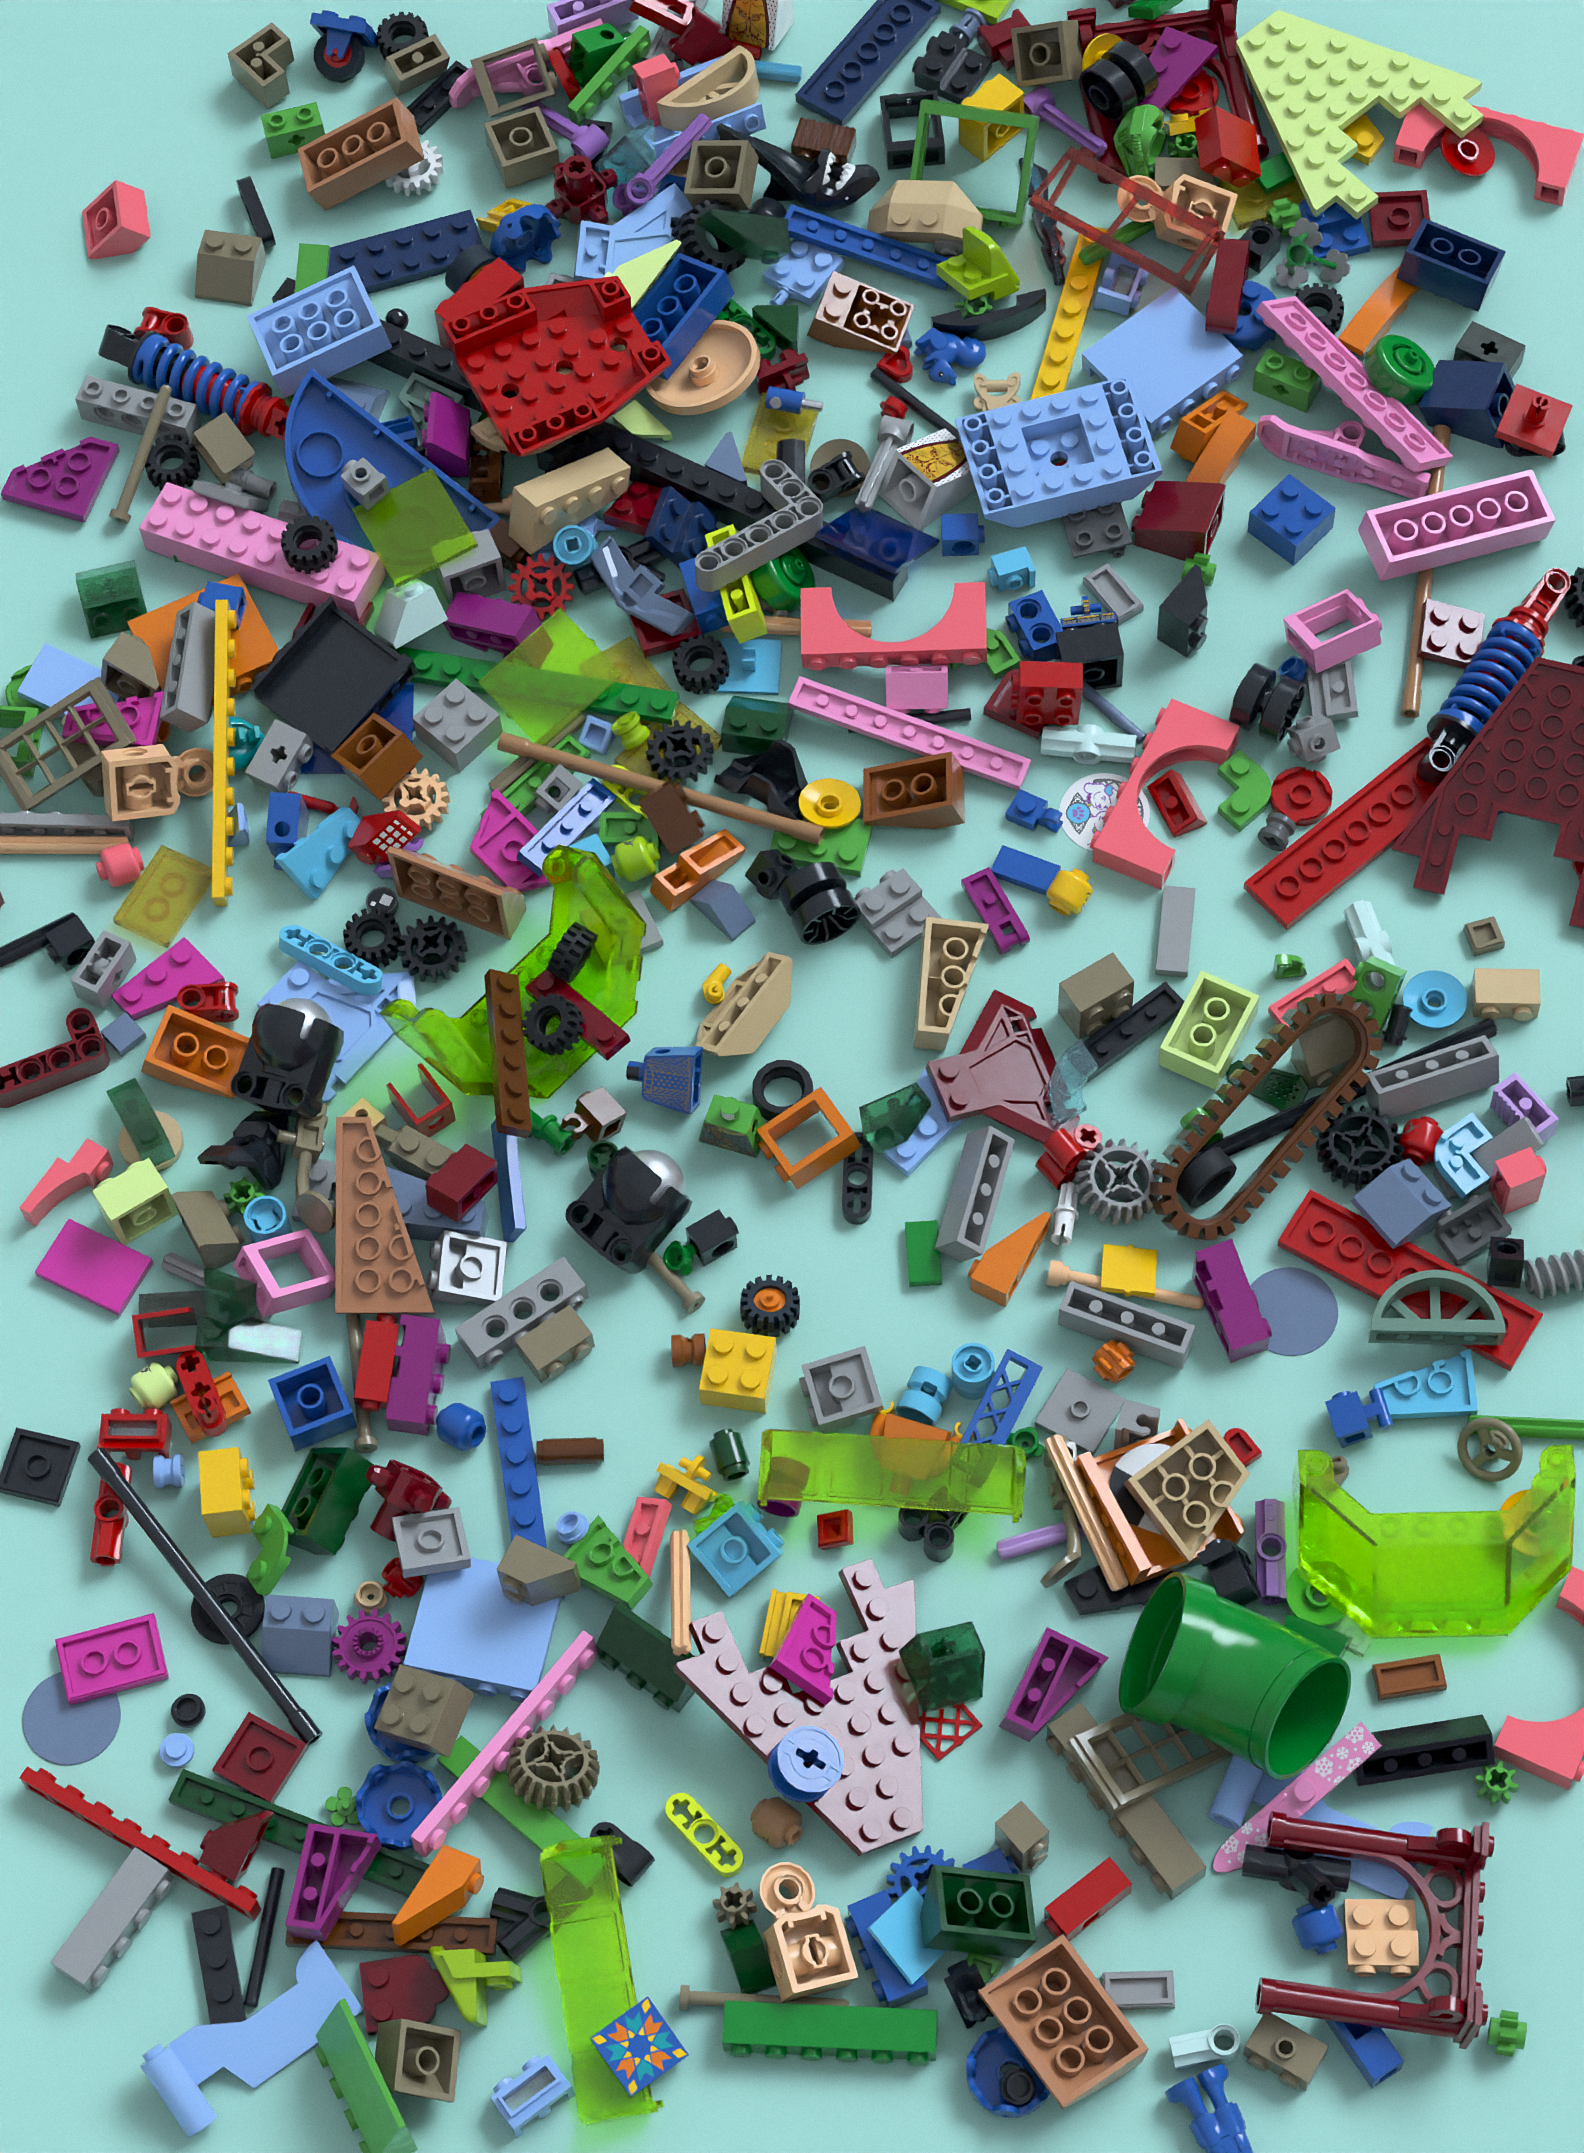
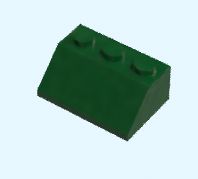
M349 1447L311 1448L281 1510L294 1530V1534L288 1536V1544L315 1555H336L337 1551L344 1544L345 1534L351 1522L358 1515L359 1505L365 1492L372 1485L366 1479V1473L369 1467L374 1464Z
M618 1602L613 1608L596 1643L599 1662L610 1671L614 1672L618 1669L625 1674V1680L635 1689L641 1691L644 1688L653 1694L652 1699L663 1709L669 1710L671 1707L680 1713L695 1692L675 1673L673 1666L678 1662L695 1656L691 1653L687 1655L681 1654L680 1656L675 1655L669 1637Z
M934 1865L931 1868L920 1913L923 1948L1019 1958L1037 1941L1030 1876Z

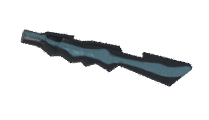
M1020 158V159H1019V165H1020V170H1021V172H1022L1023 158ZM1033 163L1028 197H1033L1036 210L1032 213V219L1038 238L1044 246L1041 247V252L1047 269L1052 273L1054 285L1062 286L1065 284L1063 267L1066 263V257L1063 253L1065 243L1061 239L1063 233L1056 227L1058 215L1049 211L1048 171Z

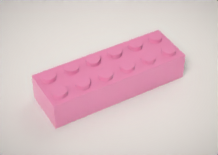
M1530 469L1366 511L1358 532L1380 581L1546 539L1556 519L1533 470Z

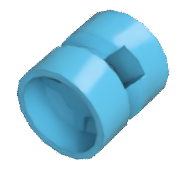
M568 525L560 529L553 541V550L557 558L575 569L591 563L589 558L598 549L595 537L583 527L577 525Z
M260 1196L252 1200L246 1207L244 1220L252 1243L292 1233L285 1206L279 1199L273 1196Z
M967 1343L959 1347L952 1357V1382L954 1390L966 1399L977 1400L982 1398L995 1374V1359L993 1353L986 1346L980 1343Z
M916 1366L907 1383V1387L910 1390H905L902 1393L896 1406V1411L902 1417L935 1427L942 1412L940 1404L947 1402L954 1387L953 1382L946 1375L935 1369Z

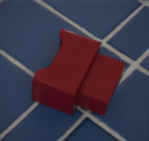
M695 5L691 10L692 19L679 37L671 38L667 44L671 52L691 66H694L697 61L702 64L724 56L733 43L730 37L720 31L721 25L719 21Z
M1015 9L1010 18L993 26H979L977 28V43L986 56L992 59V63L999 60L1004 68L1009 71L1011 67L1015 66L1011 29L1031 26V24L1019 9Z

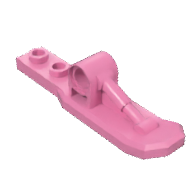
M599 18L550 39L540 40L538 43H544L547 51L555 46H559L566 57L564 61L570 60L572 34L602 25L603 22ZM533 50L485 66L494 92H521L527 97L546 90ZM550 58L545 61L546 67L552 65ZM473 67L463 73L449 91V102L452 108L465 107L474 98L482 95Z
M1265 415L1259 419L1256 434L1264 448L1280 459L1348 482L1367 483L1411 499L1424 497L1427 494L1431 474L1423 471L1413 472L1402 464L1363 451L1365 428L1357 421H1345L1339 427H1336L1334 431H1307L1287 424L1276 415Z

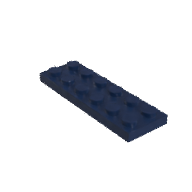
M877 0L795 94L796 102L839 126H845L941 14V5L932 0Z
M471 209L330 247L328 277L355 266L367 294L447 273L451 263L462 251L475 244H482Z

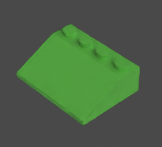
M346 1999L338 2001L315 2035L320 2046L314 2048L323 2068L330 2065L335 2077L330 2079L329 2082L337 2099L345 2097L349 2109L344 2111V2114L352 2131L359 2128L365 2139L359 2143L362 2152L412 2153L418 2150Z

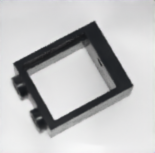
M937 90L904 94L894 93L880 96V117L888 170L911 168L915 140L892 142L889 119L919 116L921 100L939 101ZM931 114L934 138H928L924 166L945 164V142L941 115Z

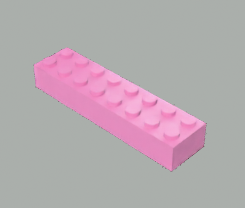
M168 482L139 527L147 550L173 559V555H175L179 561L228 578L239 573L243 583L307 605L310 602L317 607L331 597L334 599L337 607L355 621L360 619L368 603L372 602L386 577L381 554L337 540L338 555H335L336 560L334 563L329 562V568L321 567V572L315 573V570H311L310 574H305L304 570L299 573L295 571L294 567L291 568L288 565L281 546V534L283 530L287 531L286 525L288 523L218 501ZM309 539L302 542L298 548L311 550L316 548L321 541Z

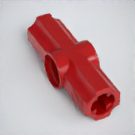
M115 1462L121 1469L122 1475L131 1485V1466ZM101 1478L98 1499L94 1505L96 1518L90 1560L92 1563H97L101 1566H114L121 1563L124 1532L129 1523V1516L125 1505L109 1484L105 1483ZM113 1510L118 1511V1513L114 1517L105 1518V1515L108 1512Z

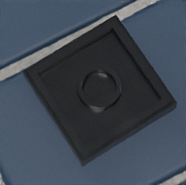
M16 1427L0 1472V1493L60 1507L81 1448L80 1443Z

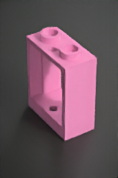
M1349 589L1283 618L1288 644L1308 663L1316 674L1381 644L1380 630H1382V624L1379 617L1375 613L1372 614L1366 608L1363 600L1356 598ZM1346 620H1349L1355 626L1322 643L1315 636V634Z
M309 1228L242 1246L233 1264L263 1317L328 1299L335 1289V1268L330 1265L322 1251L321 1244L314 1238ZM297 1252L313 1279L280 1289L264 1261Z

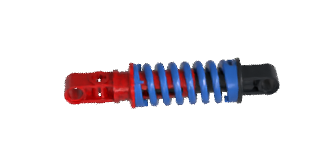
M111 324L106 326L98 354L105 359L128 367V378L132 383L137 385L145 384L148 389L158 390V392L161 386L169 384L172 391L170 397L196 404L201 414L211 415L213 419L226 412L239 431L245 436H250L255 431H258L264 437L274 436L285 441L286 421L290 407L286 406L284 399L277 396L272 397V388L267 383L260 381L250 383L247 375L240 374L237 376L232 368L223 370L221 363H210L208 357L203 355L197 357L196 353L191 349L184 351L180 344H171L167 338L156 331H149L142 337H139L123 327Z
M1552 568L1548 570L1534 585L1520 606L1512 608L1508 616L1497 618L1494 621L1487 639L1482 642L1479 651L1475 653L1471 663L1467 665L1463 675L1459 677L1455 687L1450 691L1448 699L1442 703L1440 711L1431 717L1427 723V732L1433 742L1417 766L1418 774L1424 781L1437 783L1451 770L1536 657H1542L1544 654V638L1549 631L1547 623L1557 611L1559 603L1571 586V579L1563 569ZM1433 761H1435V762L1440 766V768L1437 767V766L1433 763Z

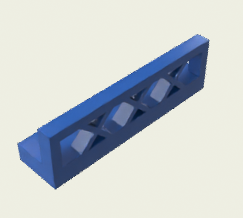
M1010 1349L1006 1350L949 1463L951 1466L970 1475L968 1483L979 1489L986 1482L1043 1369L1042 1366ZM1009 1360L1025 1368L1019 1380L1009 1382L1005 1371ZM1000 1378H1002L1003 1384L997 1386ZM1005 1389L1009 1402L1005 1408L995 1410L991 1396L994 1392ZM987 1405L989 1412L982 1414ZM992 1418L995 1427L992 1436L981 1439L976 1426L978 1421ZM973 1433L975 1441L968 1442ZM977 1446L981 1457L976 1467L960 1459L964 1449Z

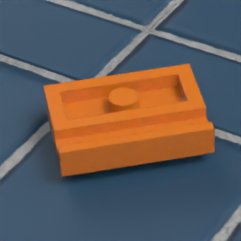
M230 1371L213 1379L226 1411L225 1416L228 1425L251 1414ZM201 1389L198 1393L202 1402H204L203 1394H206V1391ZM186 1393L170 1401L191 1444L207 1436L194 1417Z

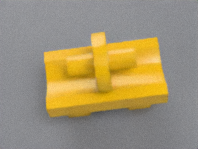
M697 1455L693 1461L685 1457L681 1458L678 1465L687 1470L686 1474L672 1465H666L663 1462H660L656 1469L661 1474L654 1491L672 1500L680 1485L689 1491L680 1506L692 1514L699 1515L708 1501L715 1502L719 1493L696 1480L699 1477L707 1482L712 1475L711 1472L703 1468L706 1459L701 1455Z

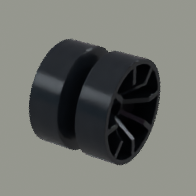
M1119 41L1106 51L1101 59H1097L1081 73L1080 85L1086 99L1097 112L1111 121H1120L1127 112L1137 106V103L1143 102L1157 90L1158 76L1148 57L1139 48L1129 42Z
M1255 663L1238 686L1233 699L1229 722L1250 731L1260 720L1259 736L1279 744L1288 733L1287 728L1292 726L1304 698L1306 684L1284 676L1275 687L1276 671Z
M819 862L798 870L782 883L778 891V897L787 914L792 917V924L803 943L808 945L822 944L843 935L856 924L861 915V910L852 893L847 890V884L838 866L832 862Z

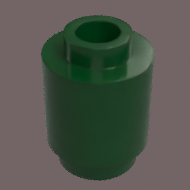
M730 1428L716 1432L713 1435L714 1439L709 1442V1446L718 1473L723 1475L725 1481H732L746 1476L749 1473L748 1466L750 1461L741 1433L733 1432Z

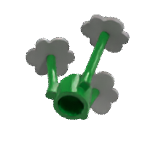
M1300 218L1296 221L1295 227L1289 230V235L1293 238L1290 242L1291 245L1286 250L1283 264L1276 266V272L1279 274L1277 276V283L1281 287L1289 285L1291 289H1297L1299 283L1303 284L1308 281L1309 274L1305 268L1311 262L1319 264L1323 268L1321 278L1324 281L1332 280L1334 283H1339L1342 277L1350 273L1351 268L1347 263L1348 256L1335 249L1329 250L1326 258L1322 259L1314 256L1313 246L1319 245L1323 238L1322 234L1318 232L1319 225L1316 222L1310 223L1306 218Z

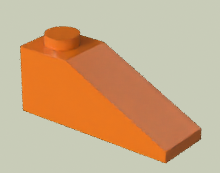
M1222 390L1181 418L1170 449L1178 453L1182 459L1196 463L1228 413L1233 411L1242 415L1247 409L1248 403L1226 390Z
M1046 1211L986 1250L981 1260L975 1259L968 1272V1277L971 1278V1291L1006 1307L1051 1228V1214Z
M443 1844L392 1922L394 1943L400 1946L466 1906L472 1895L479 1893L484 1882L480 1859Z

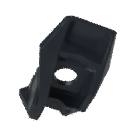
M777 740L763 754L734 759L731 765L720 775H715L714 783L732 793L747 794L765 804L769 813L793 820L802 821L805 819L799 810V796L808 785L795 748L784 740Z
M254 1111L241 1121L233 1131V1137L224 1145H211L197 1157L200 1164L221 1165L228 1170H234L238 1166L247 1167L264 1190H273L281 1182L288 1146L287 1144L276 1142L279 1129L289 1130V1118L286 1115L270 1111Z

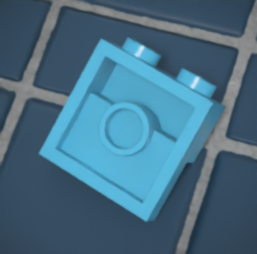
M743 1500L737 1502L687 1544L729 1598L785 1553L781 1548L785 1544L781 1536L773 1528L767 1531L760 1522L763 1518L760 1510L752 1502L746 1505Z

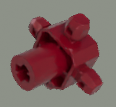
M582 155L571 156L564 163L560 162L553 167L555 199L547 203L545 207L557 219L565 215L572 224L580 225L581 220L607 224L609 221L608 212L606 211L608 205L607 190L618 181L615 171L612 168L605 169L597 175L592 169L590 160Z
M390 1459L386 1467L371 1465L366 1473V1479L376 1486L375 1490L384 1498L370 1528L388 1540L396 1542L392 1517L426 1513L431 1510L449 1509L451 1505V1498L442 1491L443 1488L431 1476L394 1459Z

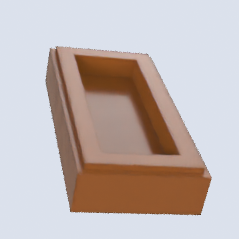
M1440 1654L1373 1664L1371 1668L1378 1701L1442 1691L1447 1688Z

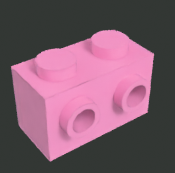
M947 665L886 666V707L904 714L910 713L911 709H923L925 713H939L942 709H948Z

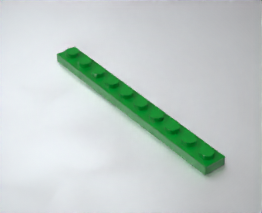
M391 647L401 656L405 653L414 661L418 672L410 680L411 682L447 687L457 679L472 692L615 716H623L631 711H636L640 716V720L669 725L674 723L680 700L679 692L407 647H399L397 649Z

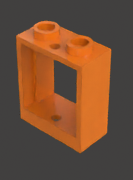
M819 1087L757 1129L762 1139L758 1146L768 1160L774 1157L778 1162V1165L774 1168L783 1182L786 1183L790 1180L797 1190L861 1147L855 1133L822 1087ZM820 1111L838 1136L792 1166L775 1141Z

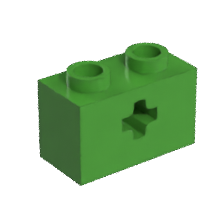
M317 102L260 115L271 159L298 153V148L325 135Z
M1267 348L1254 370L1252 391L1307 413L1320 390L1321 377L1303 362Z

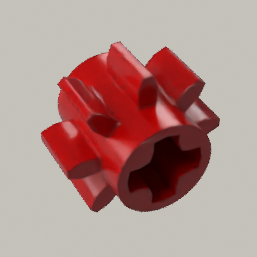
M399 1557L389 1561L382 1571V1577L386 1581L382 1588L394 1598L397 1596L401 1599L403 1595L409 1598L423 1584V1577L421 1575L403 1578Z

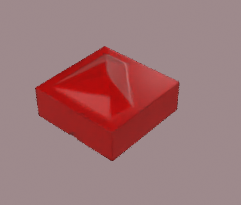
M845 1509L817 1515L818 1547L820 1549L828 1550L854 1544L853 1516L851 1511Z

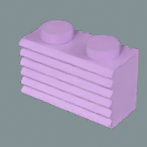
M1513 1073L1494 1087L1490 1108L1494 1109V1113H1499L1498 1118H1503V1122L1507 1123V1127L1512 1126L1523 1117H1527L1532 1122L1543 1143L1555 1134L1559 1118L1517 1073Z

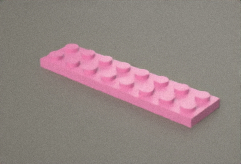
M1296 296L1260 303L1256 312L1263 318L1264 324L1275 330L1283 338V343L1290 349H1293L1302 358V362L1322 378V382L1326 387L1334 390L1342 398V403L1361 418L1364 426L1373 430L1381 438V442L1386 448L1393 450L1401 458L1402 464L1407 469L1418 472L1445 466L1450 462L1453 455L1399 400L1384 396L1372 384L1366 373L1365 366Z

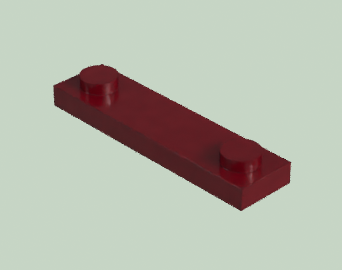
M547 969L525 986L527 994L536 1002H538L537 998L540 996L547 998V994L555 996L558 994L575 1004L581 1010L582 1015L580 1016L584 1018L585 1023L580 1025L584 1028L583 1034H578V1037L606 1061L631 1041L629 1035L569 984L548 972ZM561 1014L555 1015L554 1017L561 1022Z

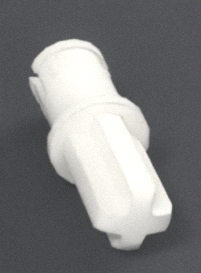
M1073 1182L1061 1185L1058 1205L1053 1210L1055 1222L1051 1241L1056 1245H1059L1061 1233L1064 1234L1062 1246L1072 1243L1074 1221L1079 1218V1212L1077 1211L1079 1194L1076 1193L1075 1188L1077 1185H1074Z

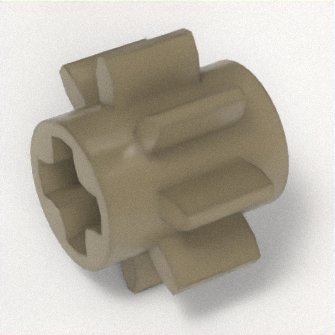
M735 1882L734 1887L727 1889L721 1886L720 1899L712 1901L714 1909L720 1910L716 1914L717 1921L721 1923L726 1920L730 1923L732 1930L741 1923L749 1925V1913L757 1912L756 1903L749 1902L753 1898L752 1890L748 1889L744 1892L739 1888L738 1882ZM733 1903L735 1906H740V1907L736 1909L733 1905H732V1906H729V1905Z

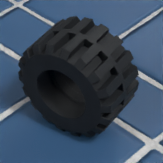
M713 199L710 202L706 200L677 219L675 222L676 227L672 229L671 233L675 239L671 240V242L676 239L681 242L676 256L678 253L684 254L724 270L726 274H729L746 262L745 259L749 257L751 251L748 248L752 246V240L748 236L751 234V230L746 228L745 223L747 221L744 216L741 218L738 215L739 210L736 207L731 209L730 203L725 201L720 203L718 199ZM705 230L715 238L718 251L708 243Z

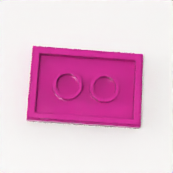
M68 1218L35 1270V1274L37 1277L121 1316L153 1265V1260Z
M154 1613L55 1639L69 1705L169 1679Z

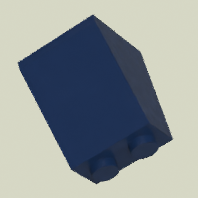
M1438 360L1432 374L1433 384L1419 401V410L1423 414L1428 426L1446 425L1451 429L1452 434L1492 447L1503 448L1505 441L1496 438L1495 434L1515 388L1505 363Z

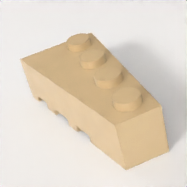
M605 448L513 487L508 535L530 555L553 541L560 529L568 525H577L627 492L631 467L609 448Z
M926 917L921 935L913 1047L945 1051L985 941L989 924Z

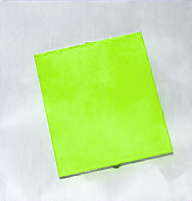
M432 468L391 488L390 492L368 511L362 505L351 509L396 588L478 547L475 538Z
M560 608L480 679L478 683L506 712V716L512 718L534 743L544 746L623 674L594 644V640L589 639Z

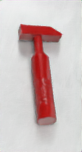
M301 794L307 808L330 815L340 808L333 802ZM353 796L349 807L357 814L359 807L356 798Z

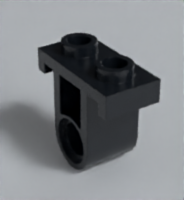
M1216 1539L1205 1546L1206 1550L1197 1554L1202 1566L1207 1567L1219 1596L1246 1608L1262 1600L1261 1591L1249 1566L1252 1563L1247 1552L1229 1539Z

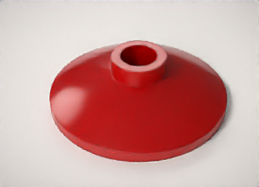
M1476 127L1462 138L1448 128L1441 138L1440 147L1442 155L1449 166L1458 173L1477 177L1487 173L1493 166L1495 161L1494 147L1490 139Z

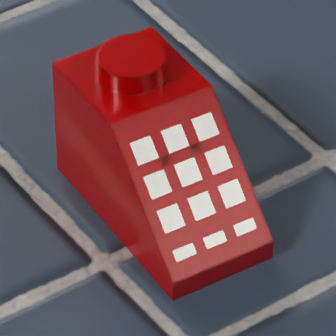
M400 810L363 816L348 848L364 864L373 865L388 862L387 850L389 846L402 849L420 832L421 827Z

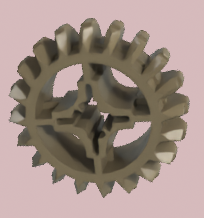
M554 1724L550 1731H545L539 1726L536 1734L529 1731L527 1739L517 1738L514 1747H511V1751H509L510 1759L506 1765L509 1787L514 1788L516 1797L524 1796L526 1805L533 1802L536 1803L538 1811L543 1806L549 1807L552 1814L556 1807H561L565 1812L570 1808V1804L579 1807L583 1799L589 1800L592 1790H595L598 1784L600 1765L597 1761V1750L591 1749L590 1740L582 1741L580 1732L574 1735L569 1734L568 1726L563 1731H557Z

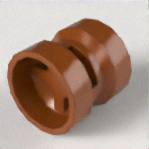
M705 1333L694 1334L691 1339L681 1334L671 1335L673 1367H683L686 1363L690 1362L695 1366H703L706 1354Z

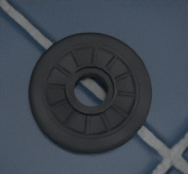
M222 1574L206 1581L205 1583L221 1604L227 1601L237 1604V1611L231 1617L246 1637H250L258 1629L264 1617L265 1601L263 1595L256 1592L247 1577L238 1574ZM194 1597L191 1605V1617L196 1630L201 1636L213 1643L230 1645L229 1641Z

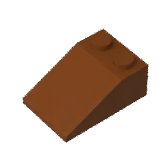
M952 751L864 768V824L938 829L964 824V770Z

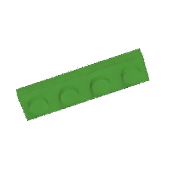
M639 25L570 102L567 108L571 122L580 127L584 119H591L599 104L613 94L615 86L622 79H626L633 69L632 65L636 64L640 58L643 59L647 56L651 48L649 30Z

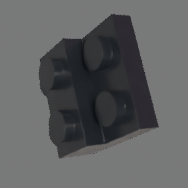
M941 31L938 37L932 36L926 46V55L924 58L921 56L916 58L912 72L914 73L916 87L926 91L937 90L938 96L956 104H961L965 98L974 95L992 68V59L967 49L966 40Z

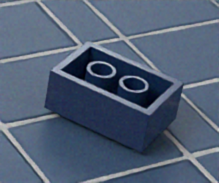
M1423 218L1405 251L1396 278L1409 285L1434 293L1436 296L1456 302L1465 308L1479 312L1497 277L1506 251Z

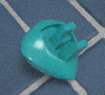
M235 716L230 717V728L235 729V746H230L229 757H234L235 770H239L250 764L265 735L260 731L259 726H253L244 719Z

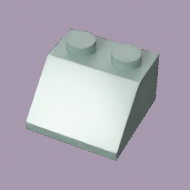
M406 576L397 580L394 583V587L387 590L374 633L380 640L397 649L448 620L433 587L414 576Z

